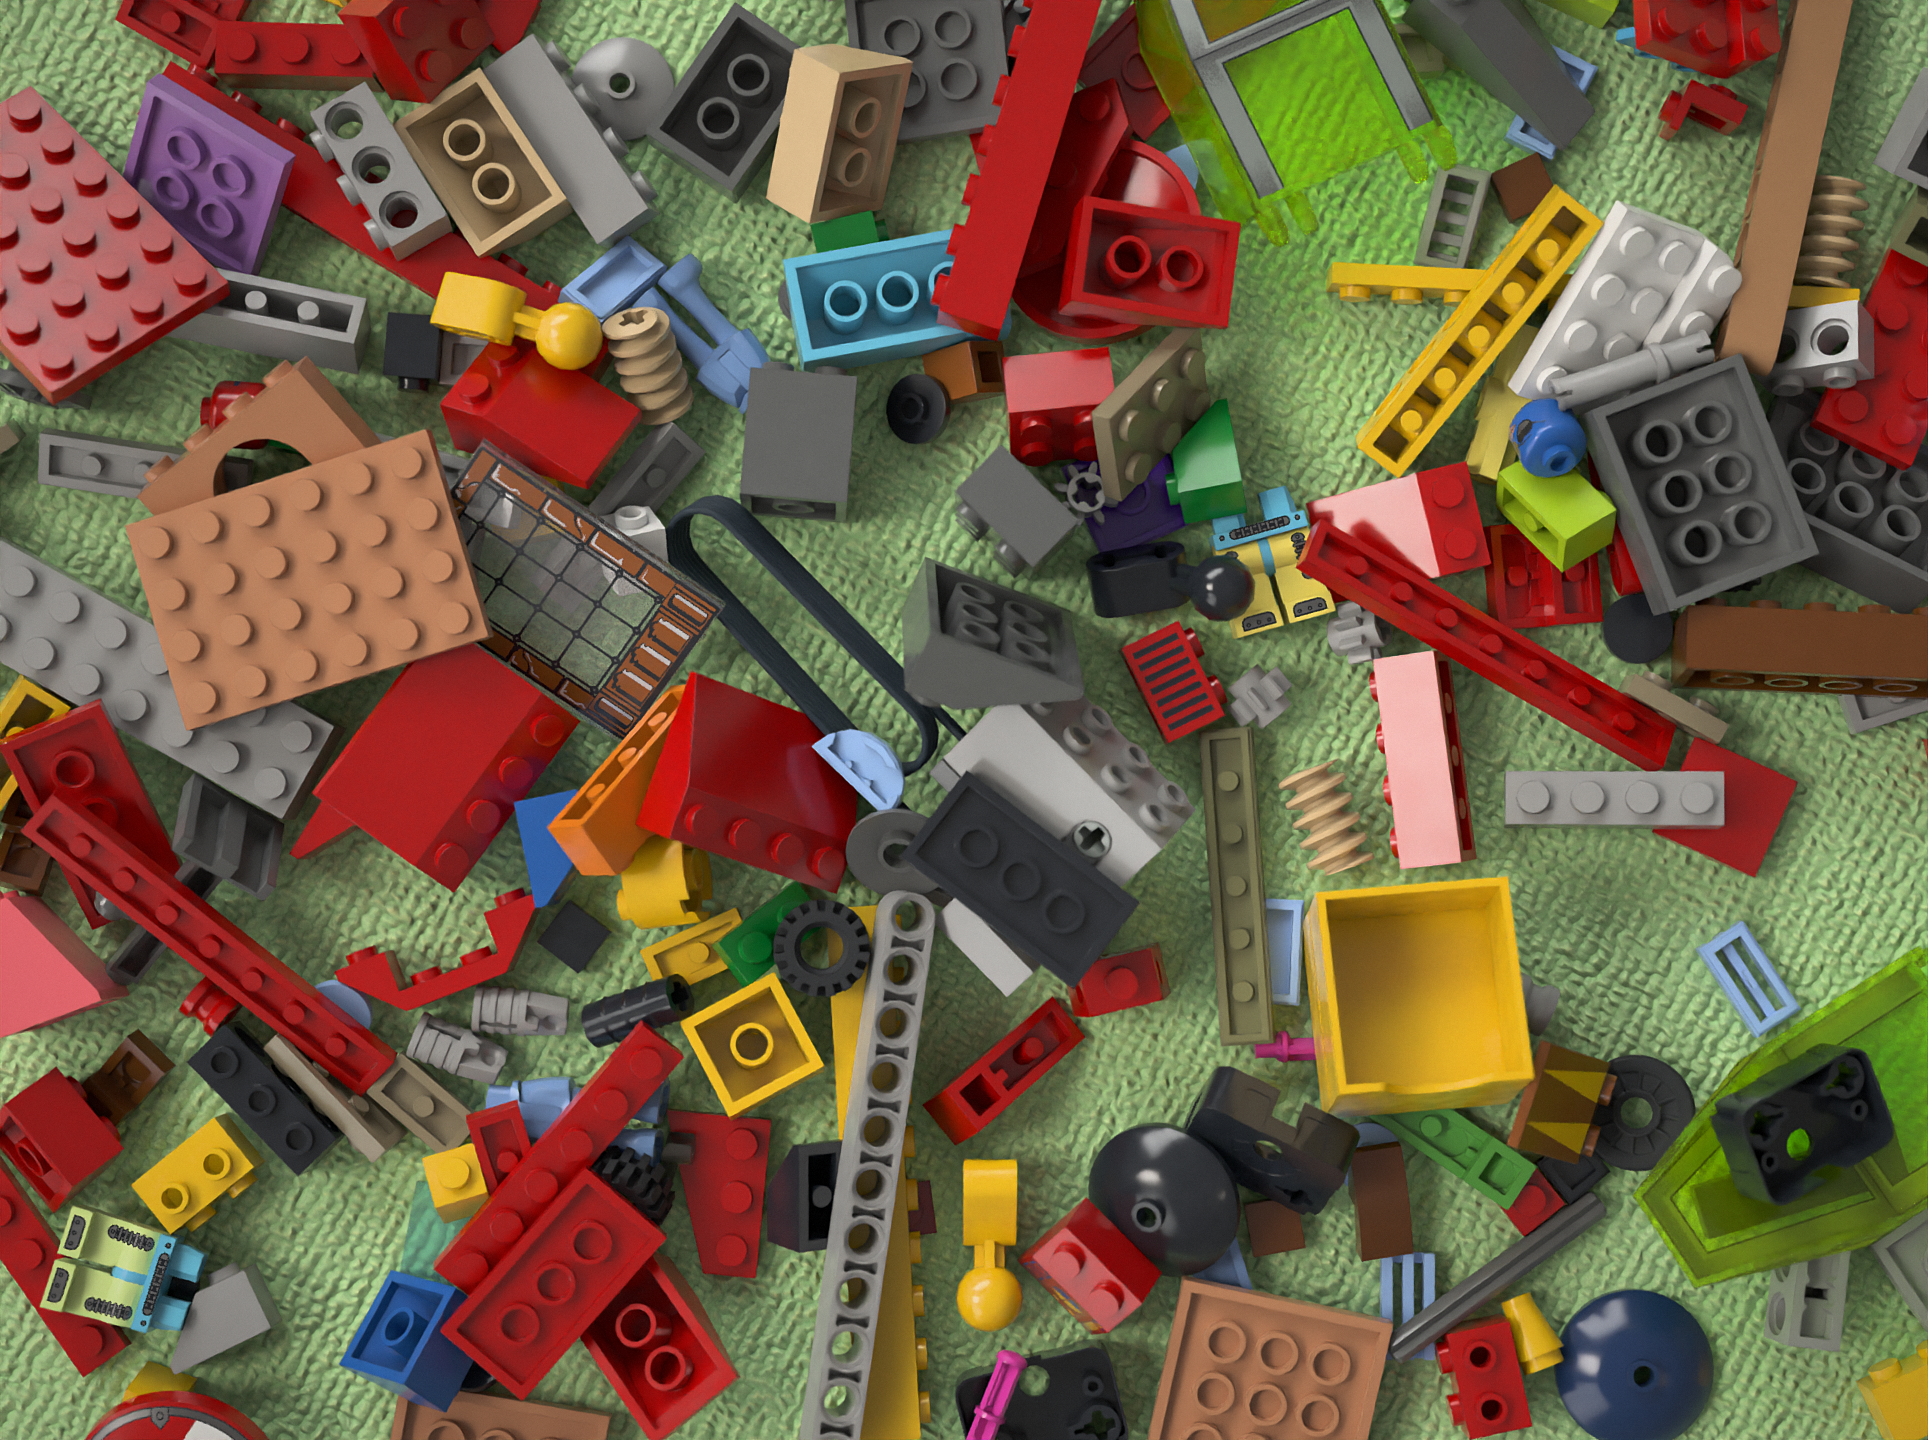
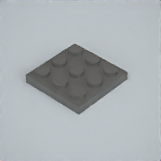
M844 0L849 47L903 57L913 61L896 146L983 132L986 123L996 126L1001 107L992 105L998 81L1001 74L1012 75L1010 57L1007 56L1009 48L1003 0Z

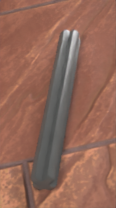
M1593 1192L1584 1193L1574 1203L1568 1204L1393 1331L1387 1350L1392 1358L1399 1363H1405L1603 1219L1607 1214V1210L1600 1198Z

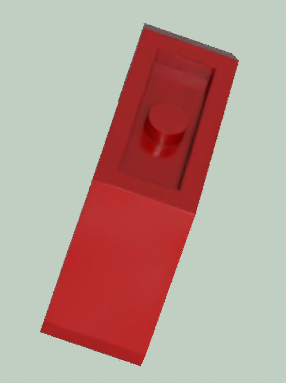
M523 887L493 898L497 908L483 914L498 953L492 955L490 947L486 946L460 956L463 967L443 974L440 965L410 976L413 986L409 988L394 950L378 953L376 945L345 956L349 966L334 972L341 983L405 1011L413 1010L513 971L541 907L535 908L533 894L526 896Z

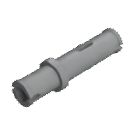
M1700 330L1695 334L1661 345L1658 342L1644 345L1643 351L1558 379H1550L1548 381L1550 394L1555 392L1559 394L1566 391L1565 395L1552 398L1558 400V408L1562 412L1566 411V409L1653 381L1655 384H1660L1668 381L1670 375L1703 364H1711L1714 362L1713 349L1697 351V348L1711 344L1707 333L1704 330Z

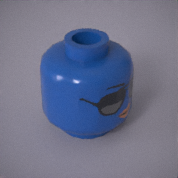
M1537 399L1525 404L1510 424L1509 439L1524 469L1536 477L1550 478L1565 474L1581 461L1586 452L1587 437L1572 408L1561 412L1558 408V400Z

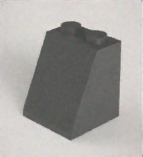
M765 362L762 364V368H750L740 503L752 515L846 523L857 389L856 376H847V370L832 366L817 367L815 373L794 371L793 365L783 362Z

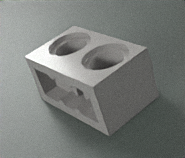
M1858 300L1787 311L1778 353L1770 374L1767 377L1755 374L1753 376L1770 394L1773 393L1778 396H1795L1801 394L1804 388L1818 386L1835 389L1854 386L1858 380L1874 378V319ZM1849 341L1842 352L1831 355L1836 345ZM1796 349L1794 355L1788 361L1779 363L1781 357L1787 351Z
M1829 1238L1773 1256L1764 1337L1787 1346L1834 1352L1840 1351L1851 1244Z

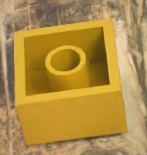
M775 972L679 1022L730 1121L824 1072V1064Z

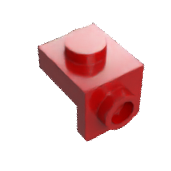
M1691 79L1679 93L1671 90L1657 117L1665 122L1658 137L1666 141L1670 140L1678 132L1685 117L1728 136L1740 125L1748 105L1737 101L1738 96L1724 86L1709 84L1707 87Z

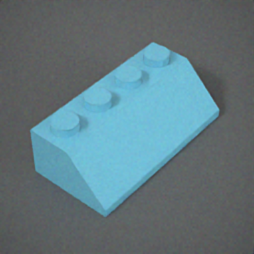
M953 229L783 259L792 326L802 372L815 373V369L821 366L848 369L924 355L966 341H993L936 323L940 307L932 305L930 302L939 273L949 276L955 257L946 254ZM1009 305L997 341L1008 339L1012 327Z

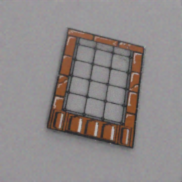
M484 438L465 468L458 472V478L450 489L494 636L474 644L529 684L620 744L654 705L699 641L705 638L707 630L725 607L726 602Z

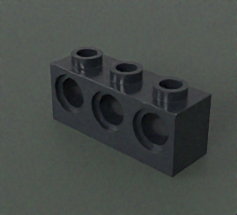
M241 1021L225 1024L187 1063L297 1176L312 1170L346 1135L328 1116L321 1114L314 1108L310 1097L291 1078L283 1075L277 1069L274 1060L263 1049L265 1046Z

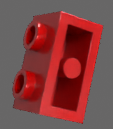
M1501 1313L1462 1321L1441 1336L1442 1342L1434 1343L1441 1375L1449 1373L1453 1394L1445 1395L1453 1427L1461 1426V1430L1469 1440L1532 1427L1510 1322Z

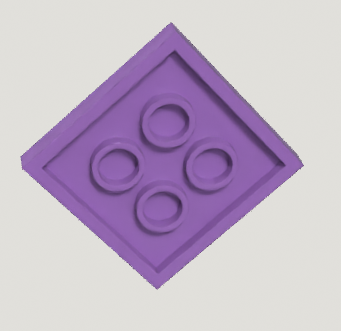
M158 73L147 81L122 177L206 260L224 270L259 276L296 155Z

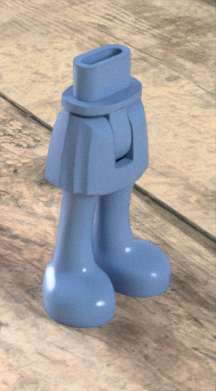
M690 253L671 267L660 278L658 284L672 298L680 302L708 332L718 345L715 350L677 316L654 287L647 290L631 308L654 307L664 311L670 319L671 331L676 337L677 347L699 371L695 381L720 400L737 409L740 407L738 411L744 415L747 412L750 368H762L763 363L771 362L763 345L750 328L739 331L707 298L699 283V277L703 269L702 263Z
M546 1077L524 1082L517 1080L513 1081L511 1086L490 1084L487 1091L485 1109L517 1099L531 1144H535L582 1088L576 1086L573 1077ZM669 1077L663 1081L632 1119L661 1124L664 1121L670 1096ZM623 1128L606 1149H609L610 1146H619L620 1152L623 1154L626 1147H631L635 1149V1159L640 1160L642 1155L646 1153L652 1157L649 1165L655 1167L657 1164H661L664 1143L663 1131L654 1128Z

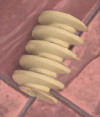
M1815 176L1793 279L1794 285L1851 288L1848 282L1837 278L1838 272L1855 270L1856 265L1843 258L1842 253L1857 251L1860 248L1858 242L1846 236L1847 232L1864 230L1865 224L1851 217L1853 211H1865L1869 208L1867 201L1856 197L1857 191L1867 188L1864 183L1837 176Z
M637 307L618 312L609 317L602 324L603 335L611 339L608 342L609 353L617 357L614 360V367L619 374L623 375L620 378V385L624 391L629 392L626 395V400L641 409L643 417L639 423L643 425H659L681 417L690 409L694 401V393L692 387L688 384V374L682 366V356L676 348V337L671 331L668 315L654 307Z
M1338 759L1287 776L1278 784L1279 790L1296 791L1297 795L1288 801L1285 807L1286 810H1303L1304 815L1295 821L1292 826L1294 830H1310L1311 835L1302 841L1299 846L1301 850H1317L1318 855L1309 861L1306 866L1308 870H1324V876L1349 869L1375 858L1371 851H1356V848L1368 837L1365 832L1349 831V828L1361 817L1358 812H1344L1341 809L1353 799V795L1351 792H1335L1334 788L1346 779V775L1344 772H1328L1327 768Z

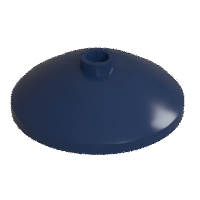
M1634 1288L1604 1293L1583 1305L1570 1318L1559 1339L1564 1346L1559 1349L1564 1361L1554 1365V1377L1558 1394L1565 1409L1574 1421L1598 1440H1673L1684 1433L1697 1420L1709 1399L1713 1384L1714 1364L1708 1339L1702 1327L1690 1312L1674 1300L1660 1293ZM1640 1366H1647L1650 1370L1648 1380L1641 1384L1635 1383L1633 1379L1635 1370Z

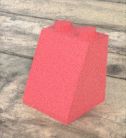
M18 890L7 893L0 891V1038L32 1032L130 996L127 987L114 982L108 976L105 969L106 964L39 896L20 897Z

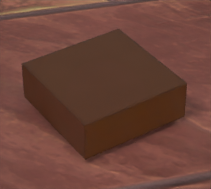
M1538 152L1493 172L1490 178V184L1509 224L1532 214L1554 186Z
M1270 1198L1243 1203L1253 1257L1306 1248L1300 1213Z

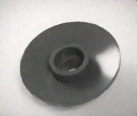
M886 809L874 812L861 819L850 832L846 845L847 863L856 879L870 890L884 896L895 890H905L924 895L936 889L938 886L900 857L929 818L910 810Z

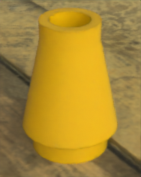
M1530 1292L1501 1302L1505 1318L1510 1322L1518 1363H1520L1524 1375L1543 1370L1564 1361L1559 1349L1564 1345L1534 1302Z

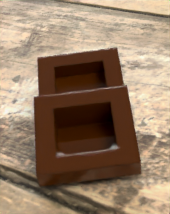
M18 785L9 799L1 820L5 831L0 841V887L42 897L55 858L21 832L34 815Z
M137 1029L128 1035L104 1065L90 1075L81 1085L87 1094L88 1099L86 1103L98 1118L101 1116L106 1117L118 1129L176 1065Z
M1394 1141L1356 1147L1348 1170V1193L1355 1209L1356 1251L1361 1261L1412 1254L1413 1238L1410 1202L1400 1143Z

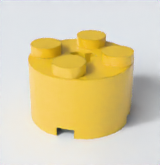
M657 833L647 838L634 854L633 863L621 873L623 889H619L617 892V908L623 921L633 920L640 930L706 922L710 911L701 912L702 900H710L713 895L709 852L666 838Z

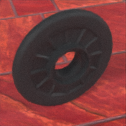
M1626 1055L1608 1061L1612 1063L1609 1074L1618 1076L1609 1106L1598 1104L1592 1123L1601 1127L1594 1150L1595 1153L1608 1164L1628 1171H1648L1668 1164L1685 1149L1694 1131L1696 1108L1688 1084L1670 1065L1650 1056ZM1630 1098H1643L1652 1108V1119L1643 1128H1631L1622 1120L1621 1107Z

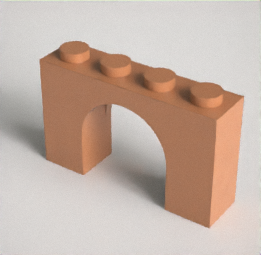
M307 355L294 366L286 359L262 379L267 387L252 398L246 391L231 402L222 411L227 419L220 425L212 429L205 423L182 443L187 449L186 452L174 461L168 455H165L143 474L148 482L137 497L156 516L228 493L224 477L227 453L235 446L249 440L271 439L283 442L302 453L312 465L381 444L382 441Z

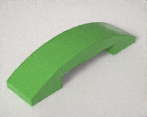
M1453 1109L1368 1115L1507 1211L1537 1168L1536 1165Z

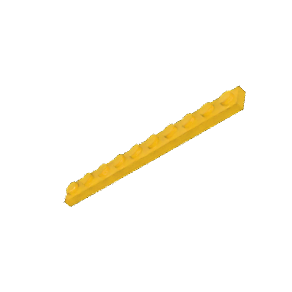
M1333 262L1327 271L1326 292L1339 293V299L1348 302L1370 301L1371 294L1391 295L1392 303L1404 305L1423 303V297L1444 298L1443 305L1458 307L1487 270ZM1563 274L1540 302L1548 303L1549 311H1552L1573 274ZM1792 285L1787 311L1851 300L1859 301L1860 289Z

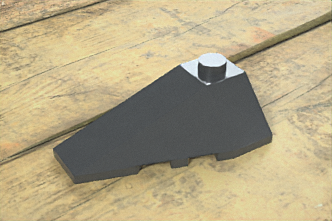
M1413 0L1401 18L1561 151L1567 147L1595 113L1594 108L1521 0Z

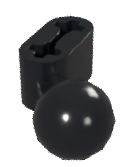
M1174 541L1155 542L1101 552L1091 556L1085 564L1094 612L1103 618H1119L1171 609L1191 600L1194 609L1204 617L1212 621L1224 622L1242 616L1254 601L1256 582L1247 565L1237 558L1226 554L1208 557L1201 561L1197 567L1187 565L1185 547L1181 543Z

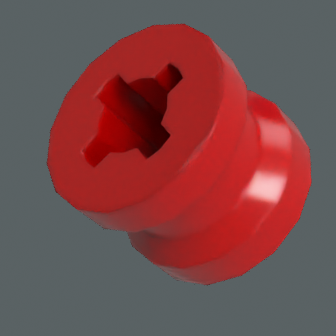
M205 976L183 1001L179 1012L187 1018L195 1017L203 1024V1031L212 1037L225 1024L233 1020L243 1005Z

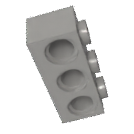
M366 82L361 83L309 113L317 128L315 132L309 134L311 140L325 163L334 158L337 161L344 175L336 180L352 207L362 202L372 218L363 224L379 251L389 247L397 261H400L453 230L445 210ZM348 122H358L363 125L359 135L352 139H342L337 136L340 127ZM385 166L390 169L388 177L381 183L371 184L364 181L365 174L372 167ZM401 210H412L418 214L416 221L407 228H396L391 225L392 218Z

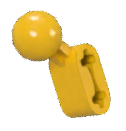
M445 272L429 322L437 328L460 336L510 346L514 335L536 342L538 352L546 362L559 369L575 370L587 366L597 357L603 342V330L600 320L592 310L579 303L563 302L543 311L524 305L527 293L520 289L494 280L453 272Z
M964 1159L963 1246H974V1268L965 1273L959 1282L955 1298L958 1312L964 1321L980 1331L994 1332L1003 1330L1015 1321L1022 1308L1023 1293L1021 1284L1015 1275L1005 1268V1246H1016L1017 1159Z

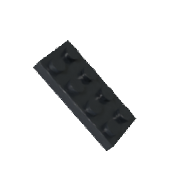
M967 770L900 855L907 863L1073 990L1140 904L1137 899Z

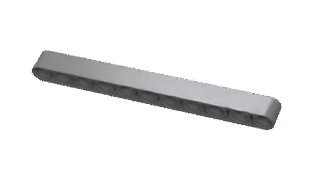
M895 890L886 894L879 901L875 915L799 1440H860L935 927V910L932 903L923 895L905 890ZM910 901L916 910V917L910 927L901 930L895 921V914L897 908L902 903ZM903 955L908 962L907 974L902 980L893 983L890 981L887 972L889 962L894 957ZM896 1008L900 1014V1025L893 1034L884 1036L880 1030L881 1016L887 1010ZM889 1062L893 1071L891 1081L887 1086L875 1089L872 1083L873 1070L877 1065ZM875 1116H882L885 1121L883 1134L879 1139L867 1142L864 1137L866 1123ZM874 1169L877 1174L875 1188L866 1195H858L856 1191L858 1177L863 1172ZM867 1223L869 1227L868 1240L858 1248H850L848 1245L850 1231L859 1224ZM859 1277L862 1284L859 1295L851 1301H841L840 1290L842 1285L851 1278ZM843 1332H853L854 1342L849 1351L842 1355H834L832 1345L835 1338ZM835 1386H845L846 1396L844 1401L835 1408H825L824 1399L828 1391Z

